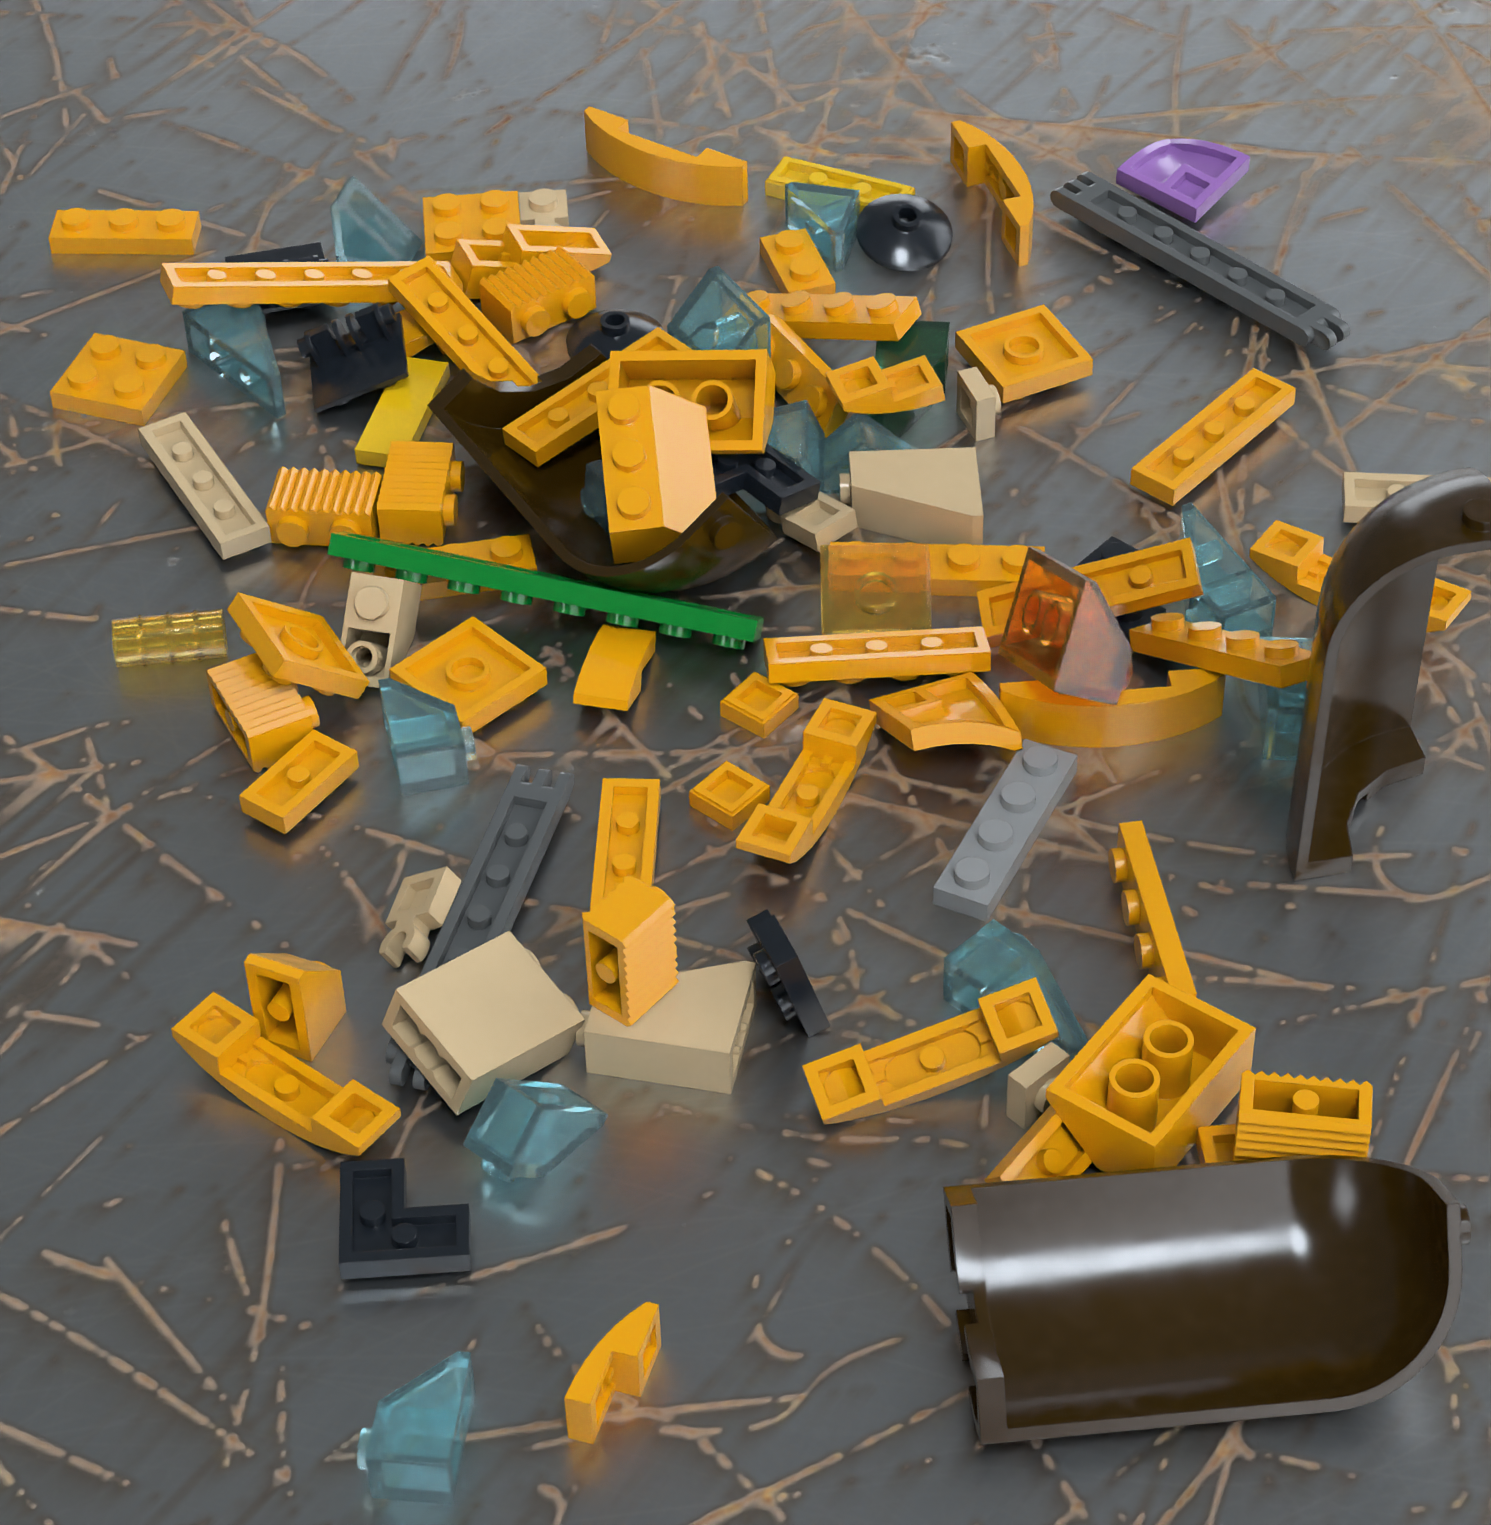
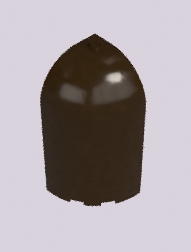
M592 343L560 368L538 375V383L531 386H517L513 381H490L463 368L427 405L552 550L566 564L584 576L609 587L639 593H672L710 584L739 570L758 557L778 539L765 522L737 493L726 495L722 492L681 535L665 548L637 562L614 564L608 524L599 428L540 467L535 466L508 447L504 442L502 431L503 427L608 360Z
M1467 467L1432 475L1405 486L1388 496L1368 511L1349 531L1335 552L1323 579L1316 611L1286 831V852L1294 881L1351 872L1353 853L1349 827L1357 802L1361 798L1367 801L1384 786L1423 774L1426 757L1410 726L1438 559L1458 554L1491 550V482L1482 472L1475 468Z
M1342 1155L1281 1156L943 1187L950 1272H956L958 1293L966 1294L968 1309L956 1310L955 1315L962 1361L970 1362L976 1384L968 1386V1396L980 1443L982 1445L1334 1412L1352 1409L1383 1398L1411 1380L1428 1364L1439 1350L1452 1326L1462 1289V1245H1469L1471 1241V1222L1465 1204H1460L1441 1181L1425 1171L1387 1160Z

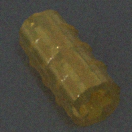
M194 609L192 612L172 614L167 611L161 615L142 616L139 614L137 617L112 619V643L117 668L136 666L146 668L148 665L167 663L174 665L178 662L199 661L201 663L203 660L228 658L227 630L223 609L203 611Z

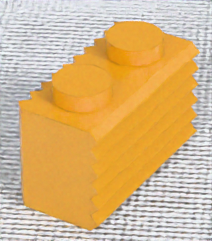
M559 245L555 251L549 249L547 254L541 252L538 258L533 256L530 261L524 260L521 265L516 263L513 268L508 266L505 272L499 270L496 275L491 273L488 279L482 277L479 282L482 313L509 340L511 345L531 336H540L552 327L573 318H581L597 308L595 276Z
M391 441L380 495H378L377 501L380 539L402 542L404 544L413 543L416 546L423 543L428 547L433 543L436 546H441L444 543L447 526H456L458 520V497L454 492H463L465 485L464 461H456L454 443Z
M282 466L278 469L265 509L267 523L270 527L271 543L284 544L290 547L302 545L329 547L331 533L342 531L378 538L380 533L377 501L383 481L382 475L377 471L371 475L367 471L360 474L356 470L352 473L344 470L340 473L336 469L329 472L324 468L319 472L315 468L308 471L304 467L298 470L293 466L288 470Z
M253 653L206 670L213 707L253 771L260 773L264 767L269 769L273 766L274 763L282 758L314 728L319 727L320 719L309 695L301 697L300 694L298 695L297 683L292 682L291 685H283L270 678L264 672L262 667L264 663L258 654Z
M623 876V883H615V890L607 891V897L598 898L599 904L590 905L591 912H582L589 1004L627 1027L633 1025L679 982L676 978V975L679 973L675 968L678 966V963L675 961L678 957L677 946L674 944L677 940L674 936L676 929L673 926L676 921L672 917L676 914L674 912L675 904L662 889L656 886H649L633 876Z
M1249 1069L1241 1075L1233 1161L1295 1155L1367 1157L1372 1128L1373 1086L1368 1081L1359 1085L1354 1079L1348 1083H1345L1341 1078L1333 1082L1328 1077L1320 1081L1315 1076L1306 1079L1300 1074L1293 1078L1287 1073L1280 1077L1276 1072L1266 1075L1262 1070L1256 1074L1252 1073Z

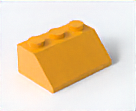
M767 349L610 351L608 389L650 385L705 406L711 454H764L774 421L776 371Z
M650 385L595 391L608 524L614 564L637 562L662 550L681 535L716 499L706 407Z
M1148 974L1046 1088L1045 1098L1096 1168L1104 1172L1177 1166L1196 1143L1197 1127L1210 1126L1240 1091L1242 1073L1248 1069L1251 1071L1256 1028Z

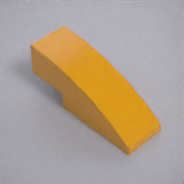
M506 224L502 241L457 239L450 264L463 282L462 292L469 299H480L479 282L482 277L488 279L491 273L496 275L499 270L505 272L508 266L513 268L516 263L521 265L524 260L530 261L533 256L538 258L541 252L547 254L549 249L555 251L558 245L564 248L590 272L609 263L612 253L595 228Z

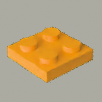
M489 190L484 193L463 195L444 193L435 197H422L426 256L429 255L434 261H449L451 263L457 239L502 241L506 224L521 225L518 190Z
M1044 304L955 332V348L971 367L978 368L988 385L993 384L996 387L1002 403L1021 399L1025 396L1092 375L1093 358Z
M94 333L51 389L52 406L57 409L145 426L188 367L185 350L119 338L113 335Z
M239 592L227 608V611L240 628V637L253 647L264 663L262 666L264 672L276 682L283 685H291L294 682L312 687L317 692L326 696H333L336 693L355 699L360 698L370 683L323 616Z
M474 616L389 669L391 685L463 739L548 684L546 667Z

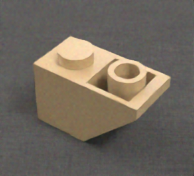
M351 572L341 642L370 681L369 687L390 690L392 685L389 669L405 659L414 639L422 584L403 579Z

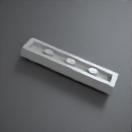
M1024 739L1022 742L1023 749L1018 750L934 885V905L985 922L989 920L1076 774L1078 755Z

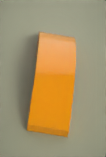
M590 106L584 110L586 150L600 166L619 179L650 193L695 204L744 206L748 202L747 161L710 148H706L695 157L630 134L627 119Z
M961 120L951 122L950 162L967 187L985 183L1002 209V242L1019 267L1028 265L1032 250L1034 202L1031 185L1026 173L1015 157L996 139Z
M1275 520L1250 548L1249 557L1263 571L1288 590L1316 606L1318 605L1323 579L1333 558L1323 554L1324 537ZM1435 578L1426 633L1446 630L1471 600L1472 591Z
M1201 668L1168 671L1166 687L1059 694L1056 679L999 683V700L1005 706L1021 732V739L1067 747H1120L1175 737L1204 726L1222 716L1226 675Z
M824 698L803 731V750L768 805L758 803L736 838V848L789 864L803 857L826 830L849 790L877 721V712Z
M1031 978L978 998L979 1008L863 1051L860 1043L802 1065L824 1125L880 1114L942 1094L1001 1069L1057 1038L1059 1032L1037 978Z
M214 991L171 1028L172 1037L234 1096L281 1128L320 1147L347 1155L360 1156L401 1117L399 1107L356 1080L352 1079L342 1087L262 1037L260 1023L257 1018Z

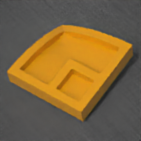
M972 672L869 699L870 710L877 712L876 724L913 751L951 744L992 745L1014 751L1023 749L1021 732L1009 712L989 686Z

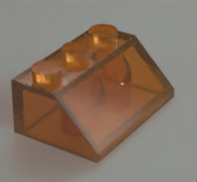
M1028 546L998 654L1054 692L1117 706L1120 692L1126 689L1132 676L1133 664L1131 655L1133 650L1097 582L1040 549Z

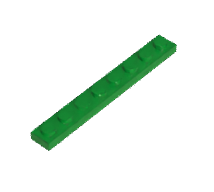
M346 531L331 533L328 555L344 558L342 567L351 570L374 573L376 565L396 569L395 578L423 584L427 583L428 575L449 579L447 589L469 594H479L481 586L501 590L500 600L522 605H532L533 597L554 601L553 611L575 616H585L586 608L607 612V622L629 627H638L639 619L660 623V633L676 637L691 638L692 630L714 634L713 644L735 649H744L746 641L755 642L761 639L765 618L648 593L630 592L604 584Z

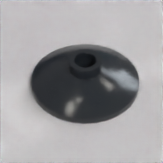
M890 194L873 200L861 211L856 225V237L864 253L876 263L898 271H918L937 264L948 253L953 238L952 226L947 215L933 202L911 194Z
M628 309L598 311L581 318L570 328L566 338L567 351L569 356L573 358L592 343L609 359L610 351H622L655 328L664 329L657 320L642 312Z

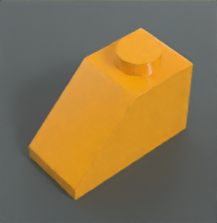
M250 953L244 961L252 1012L253 1016L259 1020L261 1036L292 1056L312 1062L346 1013L341 970L332 968L320 961H309L287 953Z

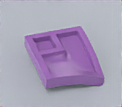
M1184 138L1165 139L1141 149L1117 168L1116 184L1196 223L1249 171L1250 156L1208 141Z

